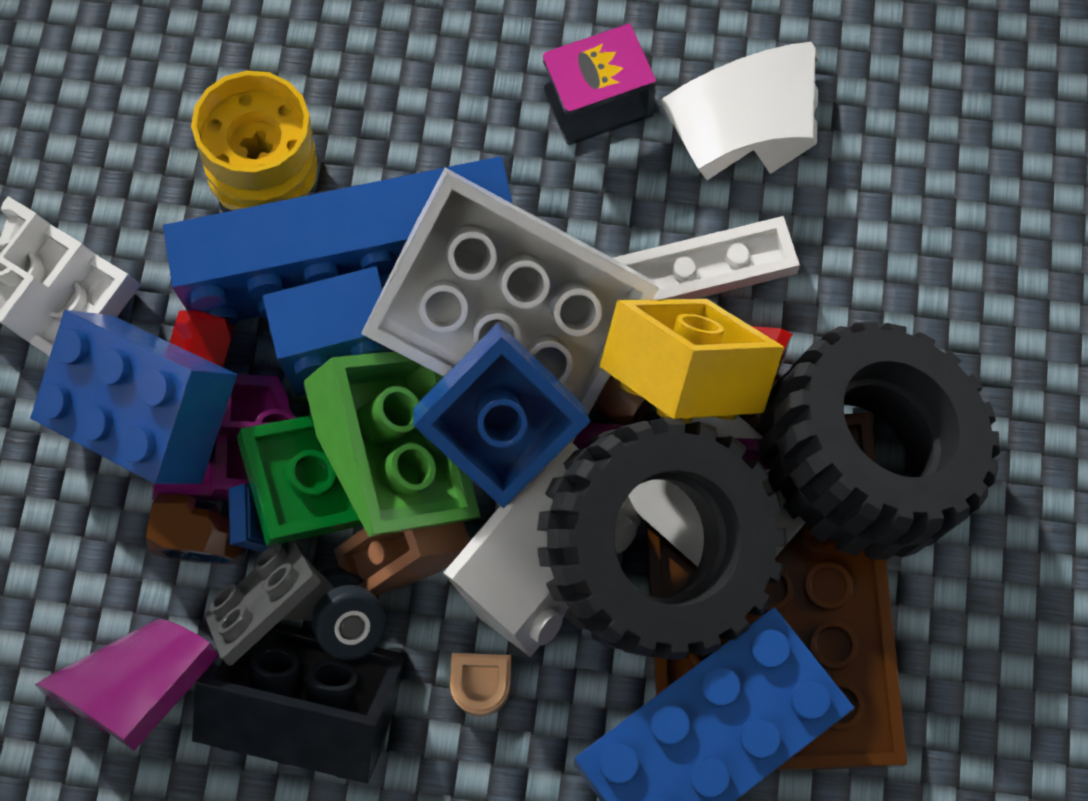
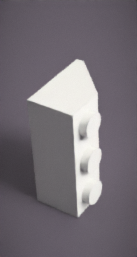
M572 442L504 508L500 506L444 571L445 576L476 615L530 657L540 645L549 643L556 636L561 628L566 610L569 608L565 602L554 601L546 586V583L554 579L551 567H540L537 548L547 547V531L537 530L539 512L550 511L553 499L545 495L552 478L565 475L567 470L563 463L575 450H579ZM629 497L622 504L615 524L614 543L616 553H621L629 547L636 536L637 527L641 523Z

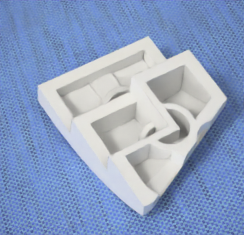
M812 42L785 45L737 59L690 81L660 99L693 161L706 180H709L753 150L771 174L817 144L818 123L814 118V112L818 106L815 62L819 61V53Z
M9 196L3 202L1 211L7 219L0 236V323L50 357L64 310L117 317L141 284L129 274L94 254L85 245L52 226L37 213Z

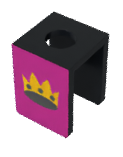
M631 23L558 47L543 54V63L552 81L544 86V93L566 144L573 145L654 116L657 81Z

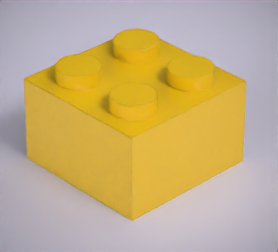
M708 299L617 300L599 367L619 380L620 387L633 395L641 396L657 408V414L662 418H682L684 424L692 422L693 418L704 417L734 420L737 418V415L764 413L784 346Z

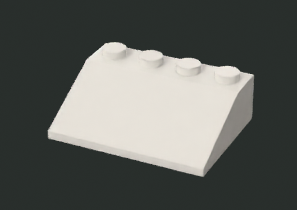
M444 168L362 330V335L445 376L499 323L583 403L587 414H589L610 377V374L599 366L617 300H653L659 287L643 274L453 171Z

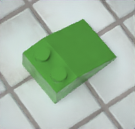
M395 351L332 357L304 380L317 439L368 537L470 521L481 517L471 478L413 426L414 407L444 376Z

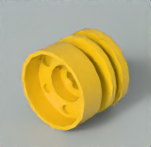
M247 70L224 76L204 91L194 106L191 128L211 193L225 208L233 211L307 196L316 182L318 160L312 138L313 132L310 115L303 95L289 81L270 72Z

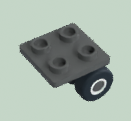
M296 540L284 542L281 545L275 544L263 551L254 563V570L239 584H230L223 588L213 598L209 611L205 615L219 656L228 666L233 665L282 619L307 620L324 651L335 658L344 660L361 658L372 652L383 639L386 630V615L378 599L369 590L358 586L364 580L357 574L350 573L341 567L329 568L320 572L308 560L302 547Z

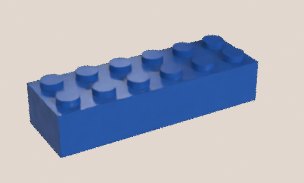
M502 156L445 167L513 204ZM444 168L164 224L163 230L172 288L186 310H197L225 318L233 326L237 325L240 320L255 317L268 319L262 295L377 266L384 288Z

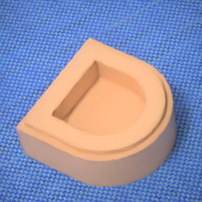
M452 653L450 690L453 699L461 710L473 716L484 717L496 713L505 705L511 688V655Z

